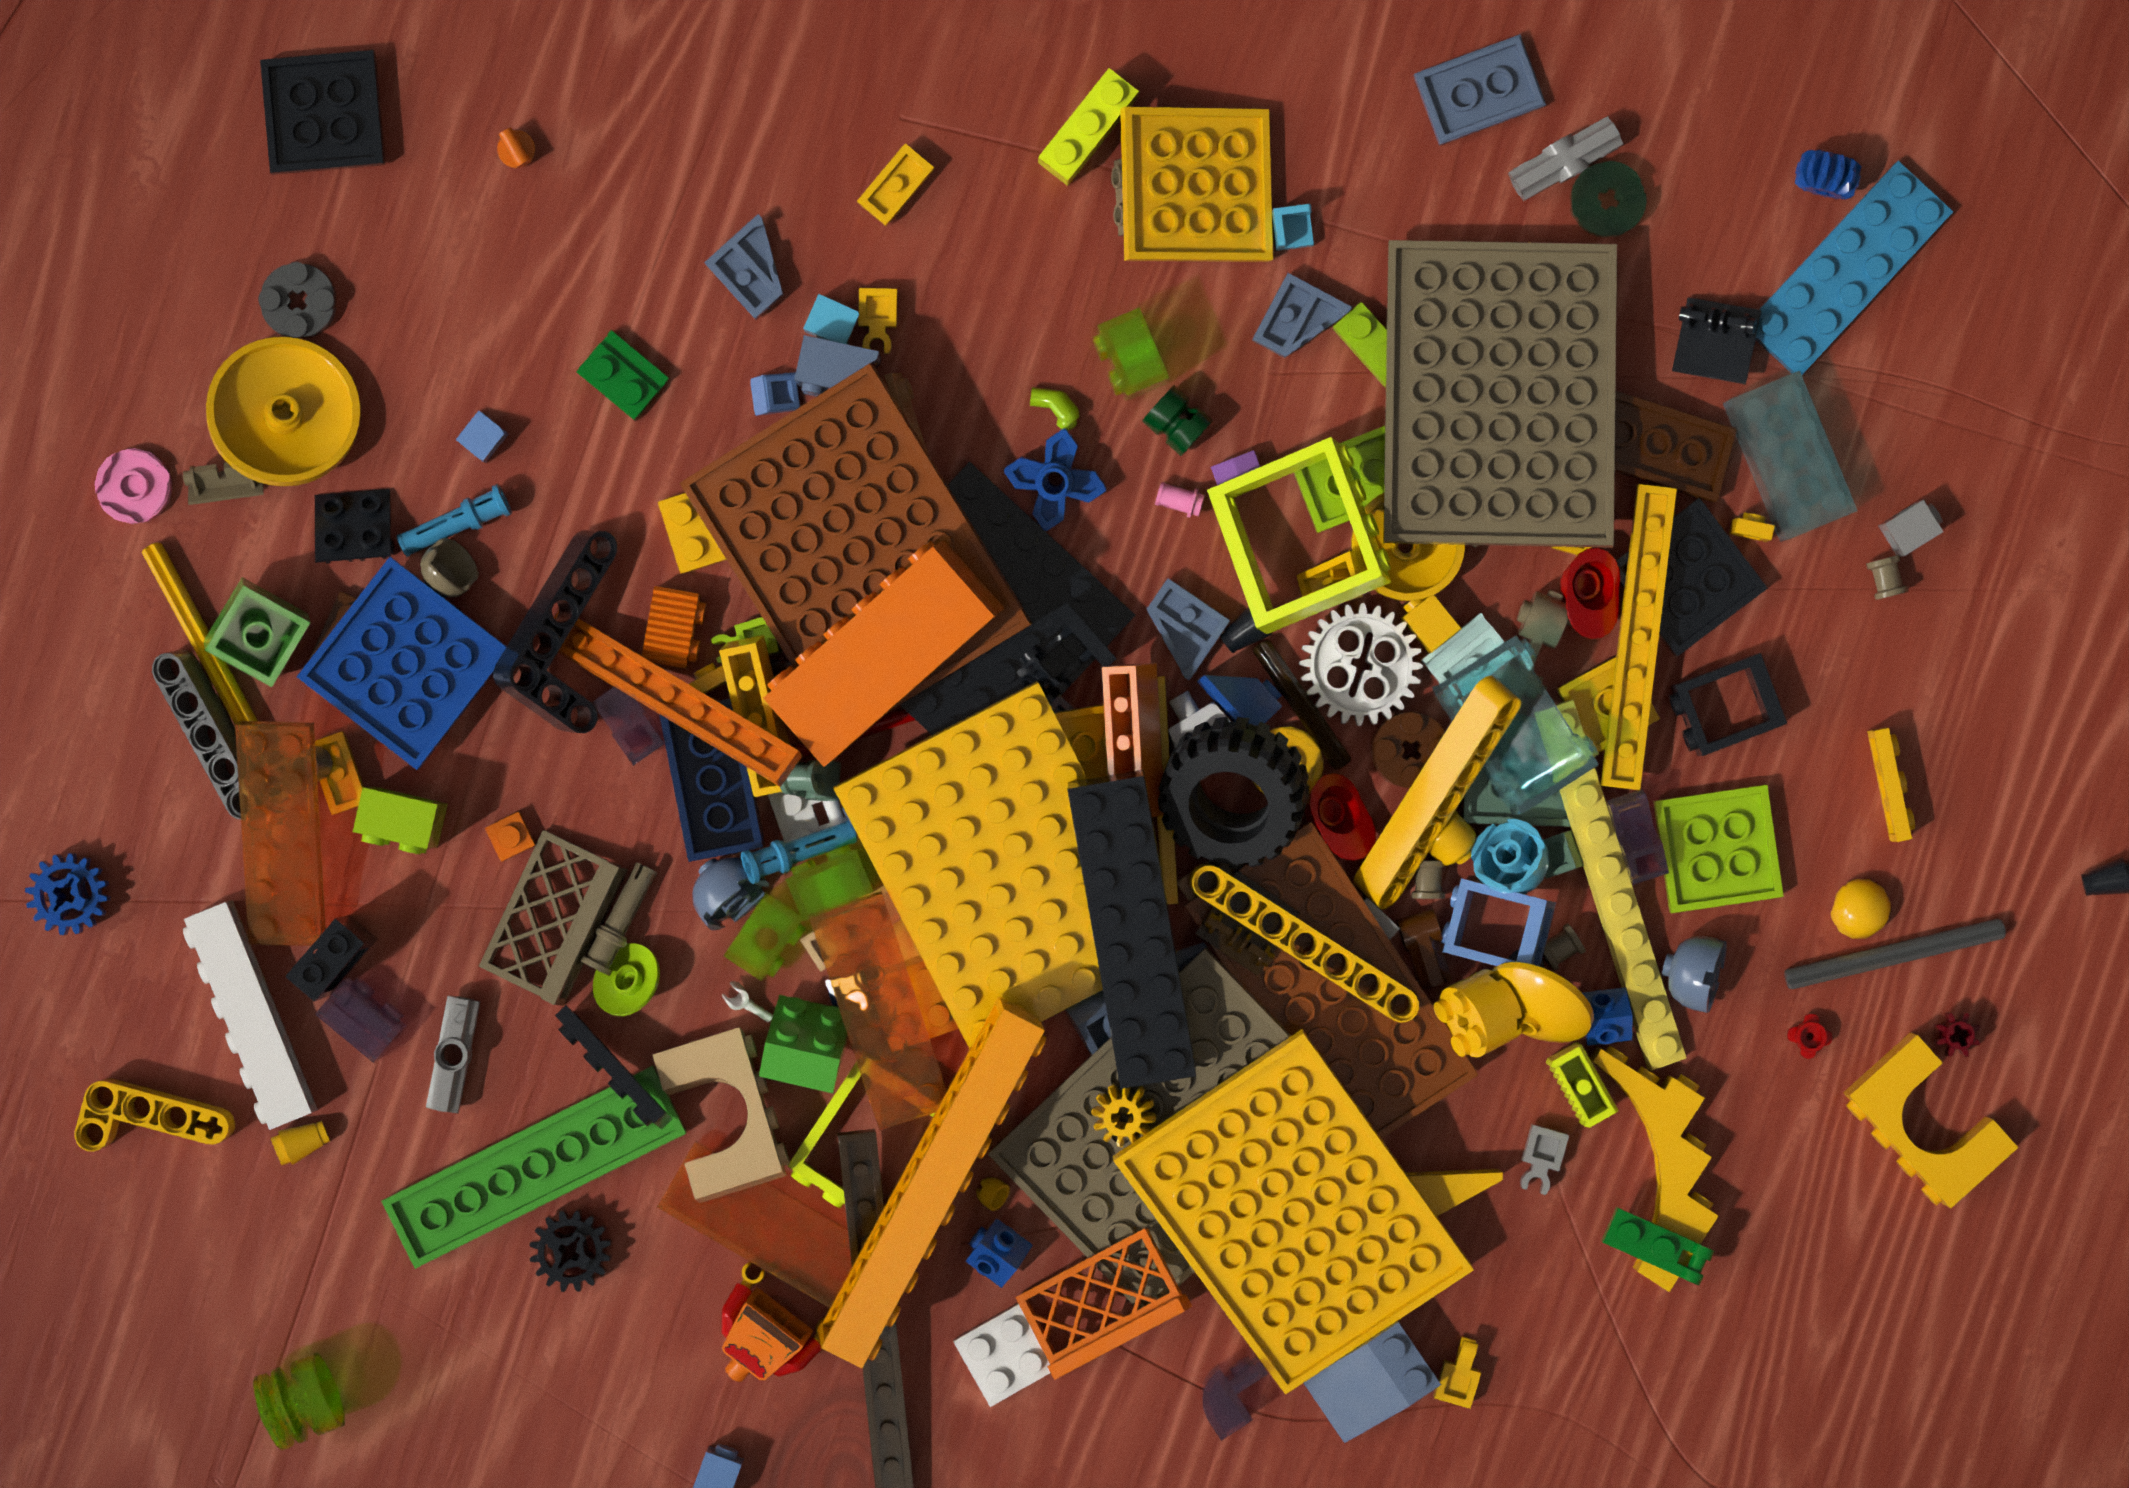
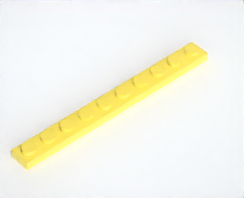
M1567 700L1535 711L1621 987H1626L1633 1015V1025L1647 1069L1653 1071L1686 1059L1574 700Z

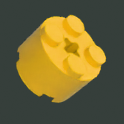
M1483 969L1447 987L1442 991L1440 1000L1434 1003L1435 1015L1441 1022L1445 1023L1453 1035L1451 1037L1452 1048L1461 1057L1467 1054L1472 1057H1481L1516 1039L1522 1033V1027L1517 1029V1020L1522 1018V1013L1514 992L1503 979L1496 981L1489 976L1494 973L1489 969Z

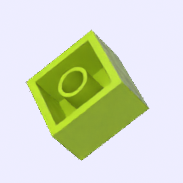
M363 787L353 832L363 834L362 842L384 846L389 845L390 841L400 843L398 850L420 855L421 853L426 854L427 849L438 848L448 803L379 787Z

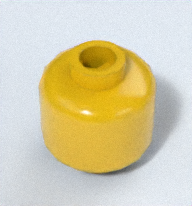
M1454 811L1428 853L1436 861H1442L1445 866L1454 863L1463 864L1471 857L1472 846L1476 840L1475 830L1457 811Z

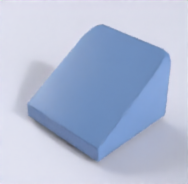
M796 372L761 375L751 379L750 384L756 416L791 412L800 407L798 386L794 380Z
M478 411L456 438V441L482 462L487 463L509 433L481 411Z

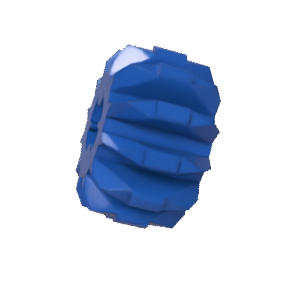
M1808 150L1802 154L1800 162L1797 164L1795 184L1802 188L1803 191L1811 192L1815 195L1846 200L1854 196L1856 188L1859 187L1862 166L1853 158H1848L1844 155L1822 150Z

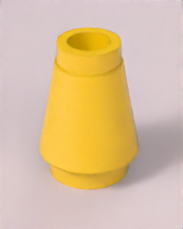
M322 1121L279 1130V1135L271 1138L282 1166L290 1162L293 1166L324 1146L323 1144L330 1142Z

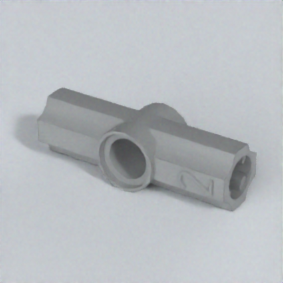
M1607 116L1573 136L1569 134L1543 149L1542 154L1514 168L1508 175L1514 189L1524 202L1557 182L1560 184L1585 171L1589 168V164L1617 150L1623 145L1616 126Z
M447 996L439 1042L434 1051L435 1063L426 1108L442 1112L459 1113L468 1064L472 1059V1044L481 1001L458 996ZM449 1044L458 1045L462 1050L463 1057L458 1065L450 1064L444 1057L445 1048Z

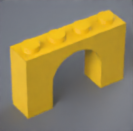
M1909 1033L1843 1092L1850 1100L1846 1107L1859 1121L1866 1118L1875 1128L1871 1132L1872 1136L1884 1149L1887 1150L1891 1146L1897 1152L1900 1158L1896 1162L1908 1176L1912 1178L1916 1174L1923 1181L1925 1186L1921 1190L1936 1206L1942 1203L1952 1208L2017 1150L2018 1146L1993 1119L1986 1116L1955 1144L1946 1149L1926 1151L1919 1149L1911 1142L1902 1122L1904 1103L1911 1091L1936 1070L1942 1062L1917 1034Z

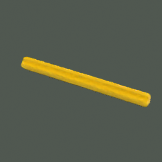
M156 542L142 550V554L244 743L247 746H254L265 739V734L227 663L204 649V640L209 630L163 545Z

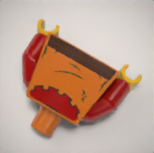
M748 1262L743 1266V1280L741 1284L736 1283L723 1305L721 1313V1333L726 1338L722 1350L731 1358L725 1370L728 1376L737 1382L744 1381L749 1373L757 1379L764 1381L772 1374L781 1377L799 1372L822 1350L818 1329L824 1318L818 1321L815 1327L816 1335L811 1337L814 1330L758 1287L752 1292L750 1290L752 1285L760 1283L765 1276L763 1268L757 1279H748L746 1272L752 1262Z

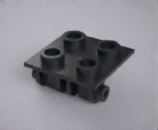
M1688 297L1686 307L1682 306L1679 314V321H1682L1672 372L1746 385L1762 310Z
M390 489L314 495L315 563L326 562V564H331V561L342 560L353 562L354 559L365 561L366 558L378 557L387 559L395 554L394 541L391 540Z

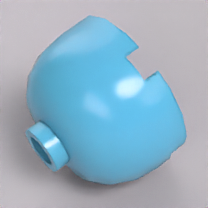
M1507 819L1508 823H1502L1498 826L1492 824L1477 837L1471 851V859L1474 862V872L1477 878L1489 889L1501 893L1516 892L1525 895L1533 891L1543 881L1549 867V851L1542 836L1528 822L1518 819Z

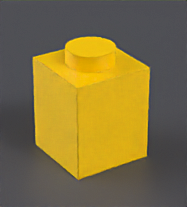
M1435 595L1421 600L1409 601L1403 607L1407 613L1400 619L1407 623L1406 626L1416 635L1417 640L1428 653L1435 651L1461 630L1460 626Z

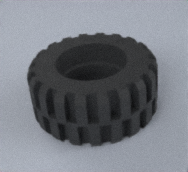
M1228 717L1215 718L1213 726H1210L1208 722L1195 726L1193 733L1187 732L1179 740L1177 747L1173 748L1161 778L1158 806L1159 810L1164 813L1162 821L1168 831L1174 830L1172 839L1180 847L1186 845L1190 848L1188 854L1196 859H1199L1200 856L1209 859L1208 864L1217 867L1220 866V863L1229 864L1230 869H1242L1243 863H1249L1250 867H1255L1263 864L1265 856L1269 860L1276 858L1282 853L1283 847H1288L1294 840L1309 797L1310 786L1307 784L1309 776L1306 766L1300 764L1302 756L1297 748L1294 746L1288 748V738L1280 732L1276 735L1271 733L1269 725L1259 722L1258 726L1249 724V718L1237 717L1236 722H1229ZM1218 772L1241 774L1254 781L1261 788L1266 796L1268 805L1258 811L1246 814L1223 810L1209 800L1201 787L1200 780Z

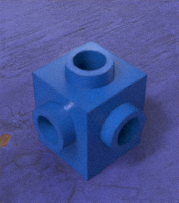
M1626 987L1582 993L1589 1001L1594 1013V1022L1590 1031L1585 1036L1587 1046L1632 1040L1633 1015Z
M996 1218L987 1230L981 1226L968 1243L973 1250L965 1262L975 1268L978 1273L986 1276L1002 1288L1017 1271L1033 1245L1017 1234L1011 1227Z

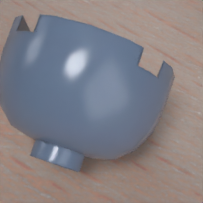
M740 857L724 858L719 861L713 858L703 864L698 871L700 876L695 881L692 891L693 906L710 930H720L725 928L721 921L731 917L736 922L749 913L765 896V892L761 889L762 886L769 887V883L764 877H761L758 883L752 884L743 869Z
M1695 936L1680 943L1674 955L1670 953L1666 955L1662 975L1669 977L1668 989L1673 998L1682 1006L1699 1012H1710L1720 982H1717L1720 968H1724L1727 951L1726 941L1708 936Z

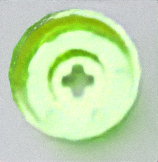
M318 1353L291 1362L292 1380H290L281 1367L273 1369L271 1377L267 1373L254 1377V1394L260 1418L271 1439L281 1451L294 1446V1439L299 1444L308 1440L307 1422L318 1436L345 1426V1413L340 1393L327 1364Z

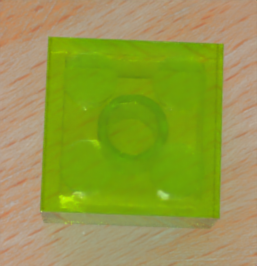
M1140 307L1097 325V335L1093 337V344L1100 360L1108 359L1112 371H1109L1107 376L1116 396L1123 394L1125 401H1128L1168 383V373Z
M844 845L826 853L828 861L816 865L814 859L790 868L793 876L785 880L803 921L876 890L859 848L851 851L849 845Z

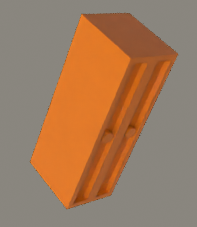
M945 540L936 545L929 541L908 558L912 565L907 570L904 566H901L898 570L896 569L879 584L884 589L879 595L873 591L870 595L864 597L851 609L855 614L851 620L845 616L842 620L836 622L823 634L827 639L823 645L820 641H817L814 645L808 647L795 659L799 664L796 669L789 666L767 684L771 691L763 699L823 767L837 758L1005 609Z

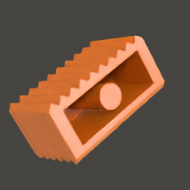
M654 586L642 657L652 663L685 669L689 668V662L696 663L700 640L694 639L696 624L703 625L707 603L700 602L701 594Z

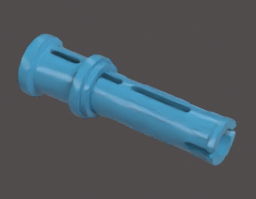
M498 484L493 485L492 491L474 499L469 497L463 499V502L460 503L461 507L409 531L398 534L397 540L406 557H409L411 554L435 544L441 538L451 537L470 527L472 530H479L483 528V523L501 515L506 517L512 515L510 505L501 487Z
M847 820L844 823L813 832L786 843L783 840H775L771 842L769 847L755 852L743 851L741 853L743 869L749 878L748 880L755 884L760 881L761 877L778 871L782 874L789 872L792 869V864L822 855L848 844H854L857 842V835L854 827ZM829 838L831 839V840H829V841L820 843V844H818V845H815V846L806 848V846H809V845L818 843V842H820V841H823V840H826V839H829ZM767 860H771V861H769V862L760 864L761 862H764V861H767Z

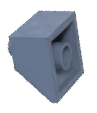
M804 335L794 380L798 386L802 387L801 391H803V394L817 397L869 363H873L875 368L880 366L881 356L879 351Z

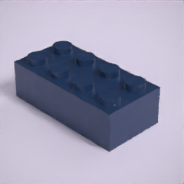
M731 699L717 701L733 711ZM659 714L688 862L766 847L757 799L753 796L747 767Z

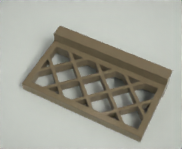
M543 830L479 967L540 996L541 999L553 1005L564 1006L584 963L580 959L588 954L597 936L595 930L603 924L628 869ZM550 841L561 847L565 862L547 868L543 853ZM569 851L579 855V857L571 859ZM589 860L599 865L591 881L583 884L579 883L574 864ZM539 864L541 871L534 873ZM567 867L574 887L555 894L549 873ZM543 876L549 896L531 902L527 892L529 882ZM588 888V890H587V892H586V894H585V896H584V895H583V892H582V889ZM576 892L580 907L575 915L564 918L557 899ZM523 898L525 905L518 907ZM551 901L558 921L539 928L533 907ZM527 910L533 930L515 936L511 926L514 914ZM572 922V924H571V926H570V928H569V930H568V929H567V926H566V923ZM560 926L564 941L560 949L548 953L541 933ZM505 933H507L508 939L502 941ZM535 935L541 956L523 962L517 942ZM510 944L517 964L505 969L492 964L498 948ZM556 956L553 964H551L550 958ZM544 961L548 975L542 988L530 982L526 966ZM519 969L521 977L511 972Z

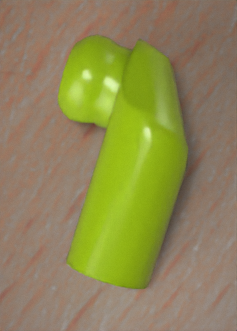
M1032 387L1030 406L1051 408L1057 417V426L1060 429L1067 428L1072 430L1076 427L1079 410L1065 392Z

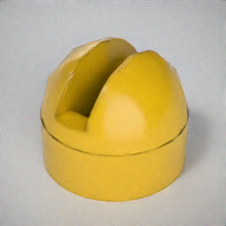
M988 1177L980 1182L983 1188L977 1189V1198L985 1207L995 1211L1005 1203L1010 1187L1000 1179Z

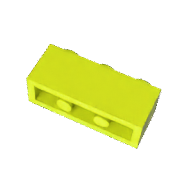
M1108 68L1039 155L1038 163L1068 186L1121 120L1120 109L1131 107L1137 100L1139 91Z

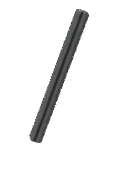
M1993 919L1786 969L1784 971L1785 982L1789 989H1797L2004 939L2006 937V930L2001 919Z

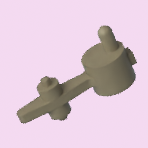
M1551 590L1547 592V595L1536 591L1530 602L1527 600L1523 601L1516 621L1521 622L1519 635L1531 640L1520 668L1508 663L1505 669L1498 667L1495 676L1501 678L1500 682L1520 699L1522 695L1533 699L1536 698L1538 693L1545 695L1547 686L1542 685L1543 677L1531 673L1540 648L1543 644L1555 649L1565 626H1572L1567 616L1566 603L1561 601L1563 595Z

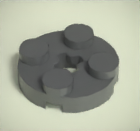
M292 262L274 270L265 280L258 297L262 315L267 324L285 337L298 339L315 337L331 324L336 312V292L331 280L316 267L300 262ZM304 291L307 294V297L304 299L307 307L304 310L298 307L291 310L289 307L292 302L291 294L294 292L301 294Z

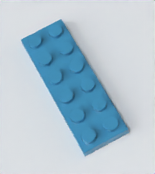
M1895 162L1759 309L1762 310L1756 341L1797 379L1800 378L1953 211L1901 162Z

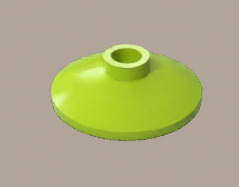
M628 943L625 948L619 949L610 967L612 970L610 976L596 970L593 979L594 998L601 1009L614 1016H627L642 1009L653 997L660 978L659 963L654 953L645 946L636 943Z

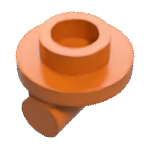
M510 127L499 134L500 140L497 145V152L505 165L511 168H522L533 160L536 151L535 143L526 132L513 130Z

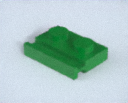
M612 330L609 331L605 339L599 343L576 371L634 421L638 419L663 386L670 380Z

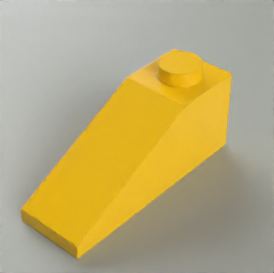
M1500 1169L1406 1172L1437 1216L1503 1180V1172Z

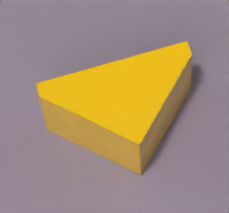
M1349 551L1296 576L1302 597L1359 574L1360 570L1355 551ZM1363 594L1360 595V596H1358V597H1355V598H1353V599H1350V600H1348V601H1351V600H1354V599H1358V598H1362V597H1363Z

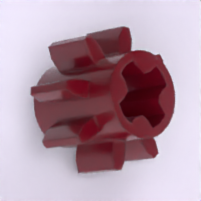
M1946 1012L1945 1018L1947 1021L1942 1025H1933L1934 1028L1939 1030V1038H1936L1933 1043L1936 1045H1946V1056L1952 1057L1955 1049H1957L1962 1056L1968 1057L1969 1052L1967 1048L1972 1044H1981L1975 1039V1031H1978L1981 1026L1978 1024H1968V1013L1962 1012L1959 1019L1956 1020L1952 1013ZM1953 1027L1964 1030V1033L1959 1036L1960 1042L1950 1039V1036L1955 1033Z

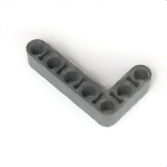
M179 649L161 654L155 658L152 664L153 677L226 810L232 817L245 820L265 813L330 774L333 765L331 755L326 749L319 746L294 752L259 772L195 655L188 650ZM172 660H175L179 665L180 671L178 676L172 672ZM191 693L197 697V709H194L190 704L189 697ZM209 726L216 732L215 743L208 736ZM306 757H309L314 763L313 774L305 767ZM227 759L234 765L235 773L233 776L226 769ZM276 775L280 776L283 780L284 788L282 791L278 790L275 785L274 779ZM245 792L252 797V809L245 804Z

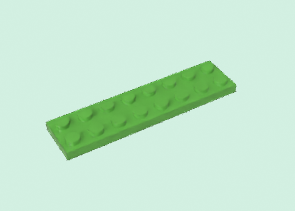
M652 1065L633 1076L672 1117V1120L663 1129L653 1122L646 1126L632 1111L637 1104L628 1095L622 1099L611 1087H608L383 1199L381 1202L414 1268L416 1269L685 1135L687 1131L669 1095L662 1089L655 1066Z

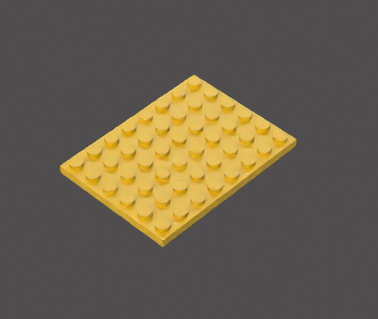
M1038 681L833 787L969 1049L998 996L1038 1016L1042 1022L1103 990L1067 790L1068 782L1088 778Z
M1303 1029L1171 1116L1134 1143L1113 1155L1114 1163L1285 1395L1474 1271L1470 1261Z

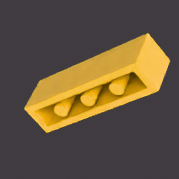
M764 635L727 642L719 650L733 711L789 744L785 723L763 699L771 691L767 684L774 679ZM747 767L754 797L782 792L778 785Z

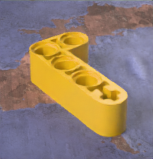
M106 1078L92 1083L87 1088L74 1137L81 1149L94 1152L109 1146L114 1141L119 1122L123 1121L200 1143L214 1145L228 1139L233 1134L235 1120L233 1115L224 1108L117 1079ZM101 1087H107L112 1091L113 1102L110 1106H104L98 1100L97 1094ZM138 1096L146 1098L150 1104V1111L147 1116L137 1114L134 1109V1101ZM174 1106H178L186 1112L187 1121L185 1125L178 1126L172 1122L170 1112ZM215 1118H218L217 1125L223 1127V1130L212 1134L213 1128L204 1124L196 1126L195 1130H193L198 1120L209 1122ZM91 1123L99 1125L103 1130V1139L100 1143L93 1142L88 1136V1127Z

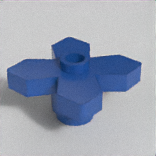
M1062 428L1046 440L1044 463L1021 456L1004 469V473L1015 489L1038 491V497L1032 514L1044 531H1048L1064 520L1066 496L1089 503L1106 491V485L1096 470L1071 468L1078 444L1067 428ZM1052 472L1060 473L1063 477V482L1059 485H1052L1048 479L1049 474Z

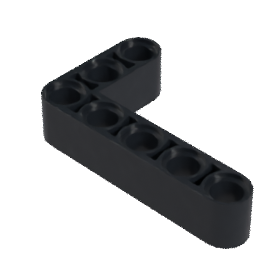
M582 530L575 534L496 663L493 671V678L499 688L548 723L565 732L587 733L596 726L598 712L592 702L548 672L547 669L616 556V539L611 533L606 531ZM595 539L597 551L593 556L590 549L591 543ZM574 571L578 575V582L575 587H573L571 582ZM555 603L559 606V614L556 619L552 615V608ZM536 635H538L540 639L539 648L535 651L533 648V639ZM518 666L521 676L519 681L515 683L513 673ZM547 687L549 690V698L548 701L544 703L542 699L543 690ZM576 708L578 712V717L575 723L573 724L571 721V713L572 710Z

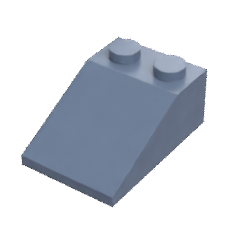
M1398 1321L1304 1382V1385L1344 1443L1408 1408L1441 1385Z

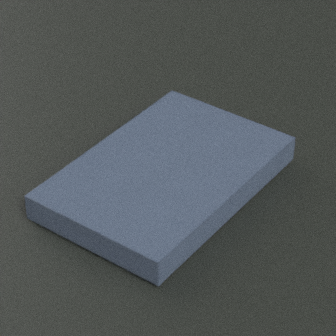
M1521 35L1413 75L1439 146L1546 106Z

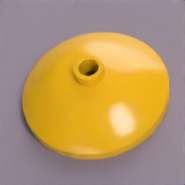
M1384 493L1374 498L1365 506L1366 514L1371 513L1379 529V535L1375 536L1379 549L1384 548L1390 559L1391 569L1388 570L1391 583L1374 589L1376 592L1394 600L1416 601L1440 592L1454 579L1463 561L1465 545L1411 544L1409 553H1402L1398 548V543H1383ZM1352 531L1351 551H1355L1361 573L1368 569L1354 531Z
M1522 962L1503 963L1492 969L1494 973L1489 976L1496 981L1503 979L1510 986L1518 1000L1522 1018L1517 1020V1029L1522 1027V1034L1538 1040L1564 1043L1581 1039L1590 1031L1594 1022L1593 1009L1581 991L1563 977L1545 968Z

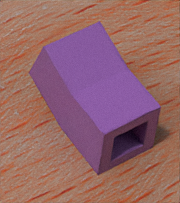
M1253 450L1212 466L1211 470L1217 485H1220L1255 470L1260 465Z

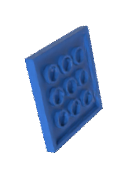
M389 557L300 671L297 678L416 770H419L493 675L495 665L507 646L430 588L394 558Z

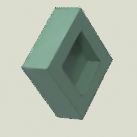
M1571 830L1544 839L1549 851V867L1545 875L1546 879L1584 866Z

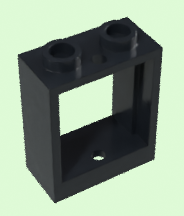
M1761 653L1747 656L1671 685L1673 694L1668 695L1674 714L1676 716L1682 715L1687 728L1682 730L1685 744L1690 752L1695 750L1697 756H1705L1787 724ZM1745 670L1764 722L1708 743L1688 691Z
M350 915L335 918L285 977L313 1001L329 997L378 939Z

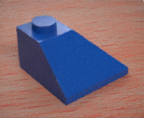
M1204 675L1197 680V683L1233 722H1236L1237 717L1249 718V724L1256 726L1259 725V722L1265 724L1282 707L1277 701L1282 695L1267 679L1261 683L1257 678Z

